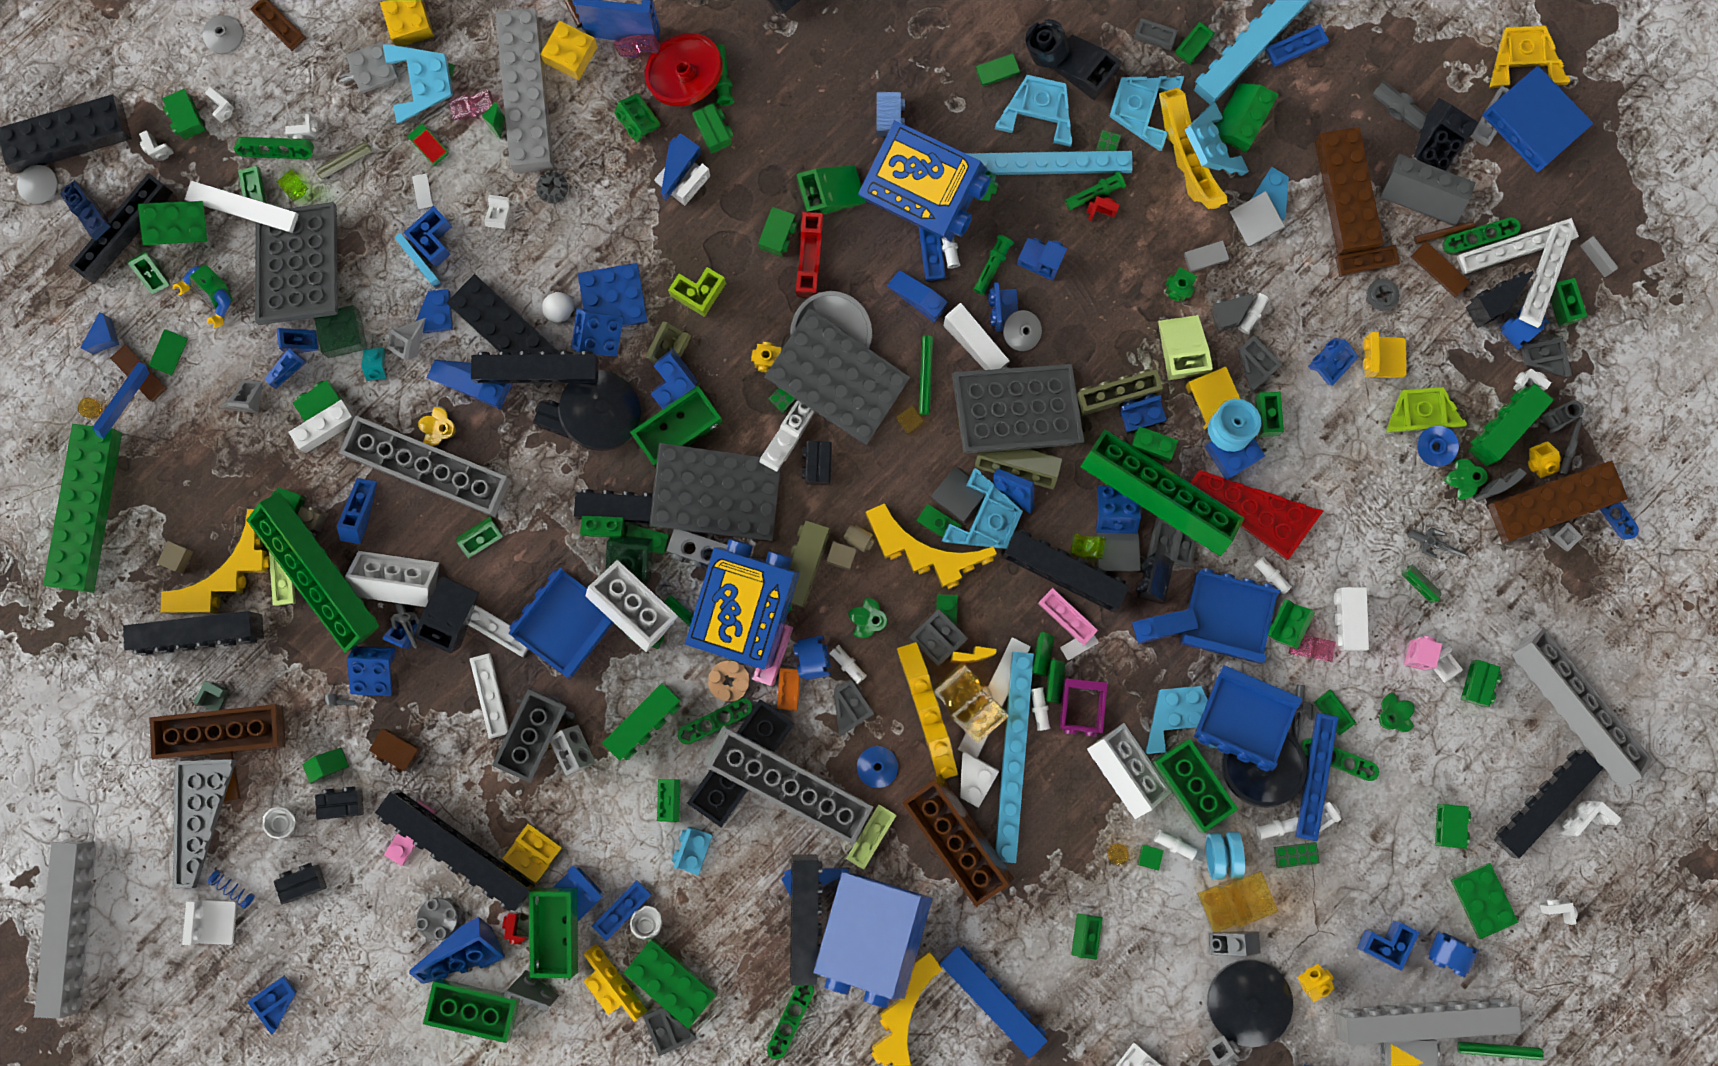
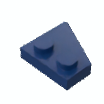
M449 289L427 292L416 319L418 321L426 318L423 333L453 330L452 310L446 303L451 298Z
M289 348L272 370L269 371L265 381L277 389L307 362Z
M997 468L994 472V486L1031 514L1034 509V482Z
M283 975L249 999L247 1003L272 1035L279 1026L297 991L287 977Z

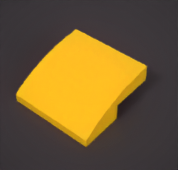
M975 646L972 654L953 652L951 654V663L981 661L995 655L996 649Z
M527 824L516 838L515 843L502 858V861L536 885L562 847L530 824Z

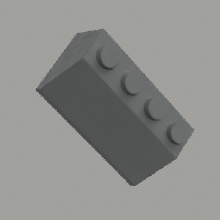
M1399 154L1392 162L1379 198L1456 226L1471 198L1476 182Z
M530 687L524 696L492 766L531 783L567 706L550 695Z

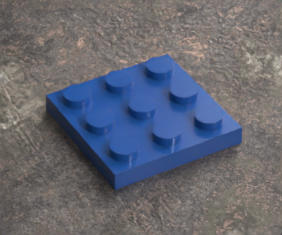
M638 263L578 273L584 309L592 313L623 317L622 327L648 323Z

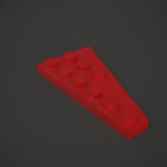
M1199 470L1190 482L1193 486L1244 517L1240 527L1285 560H1289L1324 511L1257 488L1226 480L1223 477Z

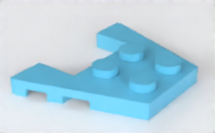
M388 44L383 45L387 64L407 61L413 102L393 105L396 123L402 124L410 117L416 116L421 111L453 96L447 55Z
M1027 75L1004 110L1001 118L997 121L995 129L1012 133L1017 114L1057 123L1053 143L1071 147L1072 137L1066 84Z
M1121 77L1109 117L1157 150L1162 151L1168 132L1149 127V119L1158 90L1165 92L1177 87L1181 89L1184 77Z
M1214 102L1185 129V132L1203 167L1215 170L1226 169L1228 173L1238 172V175L1243 176L1249 170L1242 156L1229 157L1227 147L1218 135V128L1213 124L1223 119Z
M974 468L966 486L985 494L983 502L969 532L949 524L942 542L989 548L994 546V548L1006 549L1023 511L1005 494H1002L978 469Z
M1202 686L1162 689L1158 691L1146 754L1166 752L1164 730L1196 728L1208 701ZM1210 744V745H1207L1208 748H1218V747L1213 746V745H1211V744Z

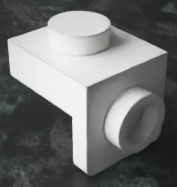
M209 87L205 94L218 105V108L212 115L222 123L232 115V111L235 108L227 101L228 97L222 91L218 90L216 92Z
M305 114V125L285 126L286 135L293 139H316L315 132H318L317 121L310 114Z
M148 131L139 134L142 140L140 145L143 151L148 153L155 161L165 160L174 153L166 143L158 146L155 138Z
M489 195V208L484 220L485 226L505 229L511 212L509 198Z
M1529 369L1526 372H1521L1516 377V385L1513 389L1517 391L1523 388L1525 384L1528 386L1536 384L1545 391L1551 382L1547 380L1544 374Z
M1450 646L1445 649L1441 648L1437 668L1434 669L1444 683L1463 671L1450 654L1452 651Z
M1324 802L1319 832L1334 822L1341 820L1339 817L1340 811L1335 804Z
M1560 899L1547 900V904L1540 905L1541 913L1548 915L1563 913L1564 923L1576 924L1578 914L1573 903L1561 902Z

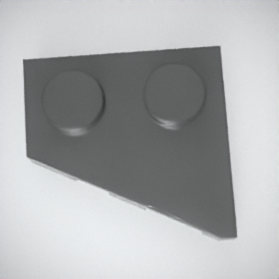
M663 1007L642 1016L658 1056L697 1039L690 1030Z

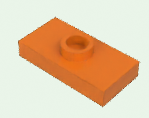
M780 668L777 698L778 710L798 711L800 677L797 669Z

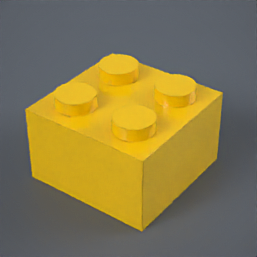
M386 0L380 2L390 39L395 46L402 47L435 37L424 0Z
M559 20L540 55L544 64L580 80L598 46L594 37Z

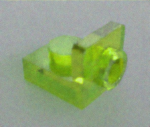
M292 169L276 181L292 201L302 198L308 190V187Z
M1075 533L1070 552L1082 558L1102 559L1106 538L1101 536H1083Z

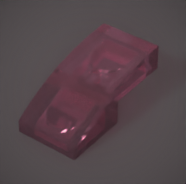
M652 34L629 36L614 42V47L622 57L638 58L640 51L659 53L661 47L655 35Z
M489 90L472 96L465 94L449 101L455 121L483 115L494 103Z
M1304 635L1298 649L1290 647L1288 654L1333 662L1336 642Z

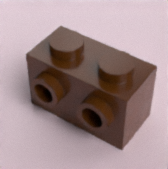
M381 729L368 751L374 753L372 757L383 763L386 760L392 764L390 766L392 769L402 773V771L411 770L422 749L388 729Z

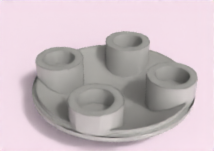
M33 165L25 169L19 176L17 189L25 201L32 204H41L48 200L51 201L56 197L58 181L54 171L43 165Z
M431 898L419 908L415 926L425 938L434 941L443 940L455 931L458 924V912L449 900Z

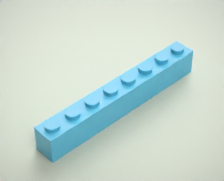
M1276 0L1272 5L1268 3L1261 11L1262 16L1259 19L1255 17L1248 25L1249 29L1246 32L1242 31L1236 37V43L1225 48L1222 52L1223 57L1220 60L1215 59L1208 67L1210 70L1206 75L1202 73L1196 79L1197 85L1194 91L1208 104L1211 105L1216 102L1312 0Z

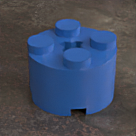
M1522 307L1516 313L1518 315L1516 319L1512 317L1500 326L1502 329L1501 333L1518 350L1525 342H1529L1550 323L1545 316L1542 324L1537 328L1519 319Z
M823 635L800 639L797 641V644H793L794 654L796 657H799L800 665H797L799 677L804 678L806 681L831 676V672H827V668H831L827 645H822L821 640H825Z
M1438 931L1428 952V959L1433 961V964L1444 969L1447 965L1457 975L1466 977V974H1469L1479 949L1474 946L1470 948L1466 946L1465 941Z

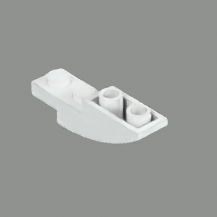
M797 400L759 462L777 472L783 462L789 457L815 412Z

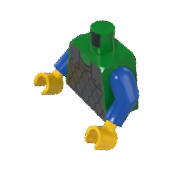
M206 264L202 267H191L182 278V281L174 284L172 288L176 289L179 287L180 293L178 295H182L190 290L189 285H191L215 310L216 315L207 318V324L213 323V329L223 326L224 320L222 317L225 316L230 303L233 301L226 284Z

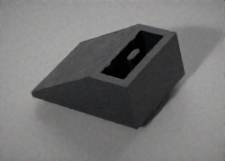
M1072 34L1068 38L1070 50L1067 57L1053 70L1091 99L1095 100L1117 74L1122 61L1107 50Z
M1438 98L1426 116L1414 157L1425 164L1446 171L1479 122L1452 104Z
M1533 270L1526 274L1522 271L1514 275L1512 279L1504 280L1496 284L1492 289H1486L1470 299L1471 304L1465 308L1475 326L1479 328L1508 311L1534 274Z
M1159 551L1154 552L1146 560H1143L1140 572H1143V577L1141 580H1138L1136 592H1139L1138 598L1161 604L1165 602L1174 561Z
M441 576L419 619L414 634L415 638L450 654L459 649L480 592Z

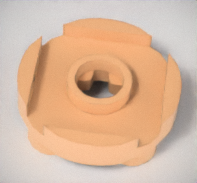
M727 660L718 663L713 667L708 677L711 693L716 698L726 702H734L744 697L750 684L748 671L736 661ZM726 676L734 677L735 680L732 682V687L724 685L723 682L726 680Z

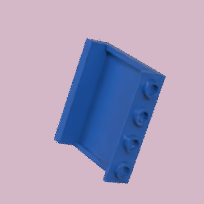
M573 0V5L576 6V14H579V22H582V29L585 30L586 34L598 39L658 45L660 24L653 0H642L641 5L604 0Z
M1539 66L1535 67L1482 114L1537 173L1594 124Z
M559 568L549 575V582L546 586H541L535 594V600L524 607L521 618L519 620L515 619L512 622L508 634L571 680L614 622L586 597V587L564 572L562 568Z
M1207 568L1197 571L1188 609L1193 608L1199 629L1182 633L1180 644L1258 664L1265 663L1266 655L1264 652L1277 594H1280L1281 590L1275 589V585L1263 583V586L1257 585L1252 579L1243 578L1242 581L1237 580L1234 575L1223 573L1222 576L1214 574V570Z
M1223 665L1218 673L1193 737L1197 738V741L1201 744H1211L1218 747L1217 750L1222 753H1232L1243 762L1248 763L1250 761L1257 764V767L1264 771H1272L1277 767V759L1295 712L1303 698Z

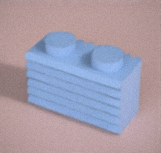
M877 92L878 137L887 136L894 120L905 125V118H901V111H905V99H901V92Z

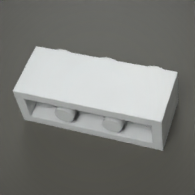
M340 400L288 433L298 449L307 453L350 427L355 415L350 406L343 400Z
M1343 587L1336 589V593H1334V604L1337 605L1334 622L1338 626V634L1335 636L1336 646H1338L1339 651L1369 650L1367 587Z

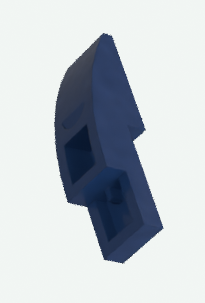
M74 180L71 184L64 187L60 195L70 211L79 218L89 236L97 240L111 227L107 222L108 217L78 182Z

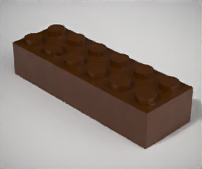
M1360 127L1320 133L1314 142L1337 255L1379 248L1384 241Z
M1613 460L1487 506L1503 544L1624 501L1628 497Z
M273 704L149 717L151 760H167L285 747L282 705Z
M941 774L902 802L975 907H978L1005 889L1015 879Z

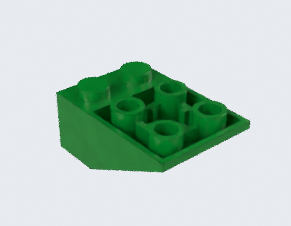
M855 165L817 168L796 174L806 212L823 213L824 215L866 203L858 195L861 184Z

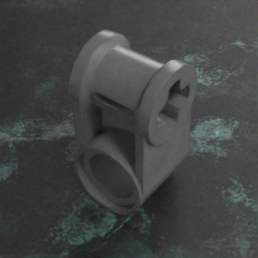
M1573 400L1539 417L1544 419L1550 429L1548 432L1551 434L1579 418L1584 412V407L1579 401ZM1568 407L1574 409V416L1568 413Z

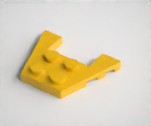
M1546 26L1506 27L1503 30L1490 88H1500L1501 85L1505 88L1510 86L1509 67L1547 66L1548 77L1557 86L1570 83V78L1568 75L1566 76L1563 70L1564 65L1557 57L1556 47Z

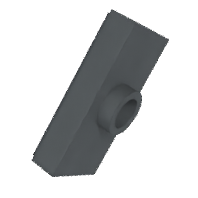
M1140 18L1133 38L1171 51L1178 30Z

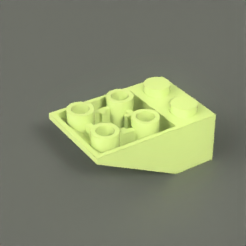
M1198 315L1158 321L1168 380L1209 374L1213 370L1209 347Z

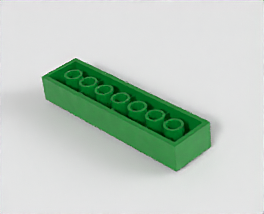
M72 423L43 586L94 593L122 438V432L111 428L106 437L102 439L96 435L92 428L93 426Z
M1104 429L1080 466L1089 474L1097 477L1106 485L1111 486L1122 495L1133 500L1220 557L1233 542L1244 520V517L1106 429Z
M278 492L259 502L247 518V522L344 653L365 642L379 627L375 617L368 612L363 601L352 590L350 583L343 578L338 567L331 562L326 551L317 543L313 533L308 531L301 517L291 508L289 501Z

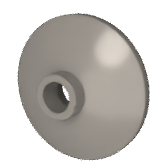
M227 15L212 18L203 30L204 43L211 51L219 54L234 51L243 39L241 25L236 19Z
M1016 311L1004 323L1003 335L1005 341L1014 350H1030L1037 345L1041 338V323L1029 311ZM1024 327L1028 329L1026 335L1023 333Z

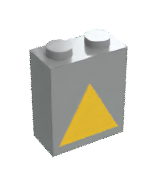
M1435 1039L1380 1043V1066H1439L1440 1045L1437 1044Z

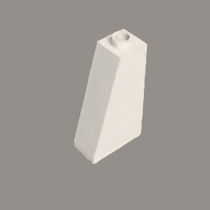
M961 303L945 316L944 327L985 370L1008 368V358Z

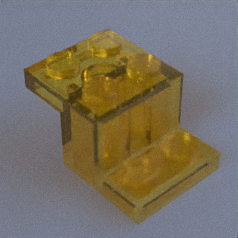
M964 662L932 688L934 694L947 706L950 717L977 743L1009 717L1008 713L994 700L991 690Z
M1262 871L1241 879L1227 880L1197 893L1214 934L1232 926L1240 928L1279 912Z

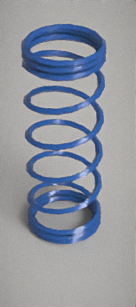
M215 870L208 878L207 884L212 886L217 883V890L224 888V895L231 893L230 899L238 898L237 904H242L241 906L246 909L254 900L255 895L250 893L242 903H238L245 888L238 896L232 899V893L238 886V883L230 892L225 894V889L232 879H229L226 885L218 889V884L225 874L215 882L221 871Z

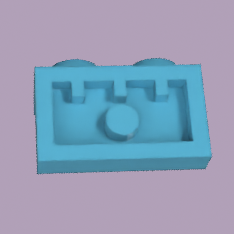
M692 827L683 830L679 838V842L682 843L680 850H675L672 862L675 863L673 868H679L699 875L713 835Z

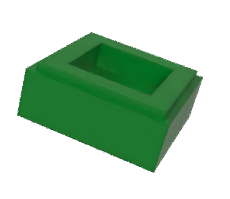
M1142 845L1137 865L1159 871L1164 850Z

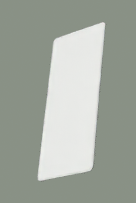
M427 174L412 176L418 209L432 207Z
M1093 635L1084 646L1074 639L1060 648L1066 659L1070 660L1099 642L1095 635Z

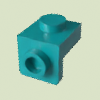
M384 348L363 349L361 368L367 381L386 379L384 369L386 353Z

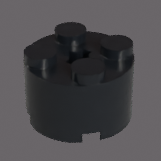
M1047 19L1043 23L1039 24L1037 22L1033 24L1027 31L1025 40L1033 62L1038 66L1054 69L1067 57L1070 44L1062 25L1056 20Z

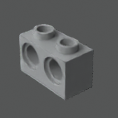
M578 725L561 730L553 735L550 744L565 776L580 772L596 763Z

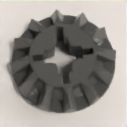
M546 172L545 175L540 176L536 183V192L544 202L558 203L566 197L568 183L563 175L557 172ZM554 180V185L558 188L553 189L550 193L549 188L546 186L551 185Z
M1378 279L1372 282L1366 292L1367 302L1372 305V308H1376L1379 311L1390 310L1399 300L1398 287L1388 279ZM1380 291L1382 293H1389L1385 300L1383 298H1376Z

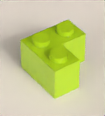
M707 267L697 283L678 274L668 291L672 298L705 317L726 285V281L723 276Z

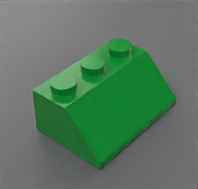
M1239 83L1222 113L1223 119L1216 124L1220 139L1247 153L1279 94L1262 85Z

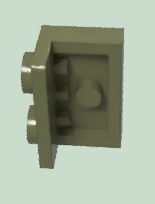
M663 321L645 358L656 363L658 359L672 349L681 358L685 348L688 346L691 335L681 332L668 322Z

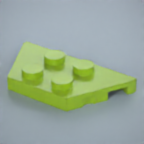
M1444 387L1410 389L1400 392L1386 428V433L1426 430L1432 426L1460 428L1467 426L1465 420H1462L1456 411L1457 407L1449 399V395Z

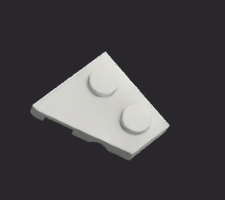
M963 751L960 798L979 808L999 770Z

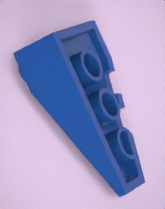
M434 360L426 377L498 410H501L513 384H475L471 380V363Z
M477 917L458 928L410 969L409 974L420 983L425 984L437 979L447 978L449 973L460 971L462 974L468 972V968L475 966L480 968L488 967L505 958V953L492 927L480 917Z

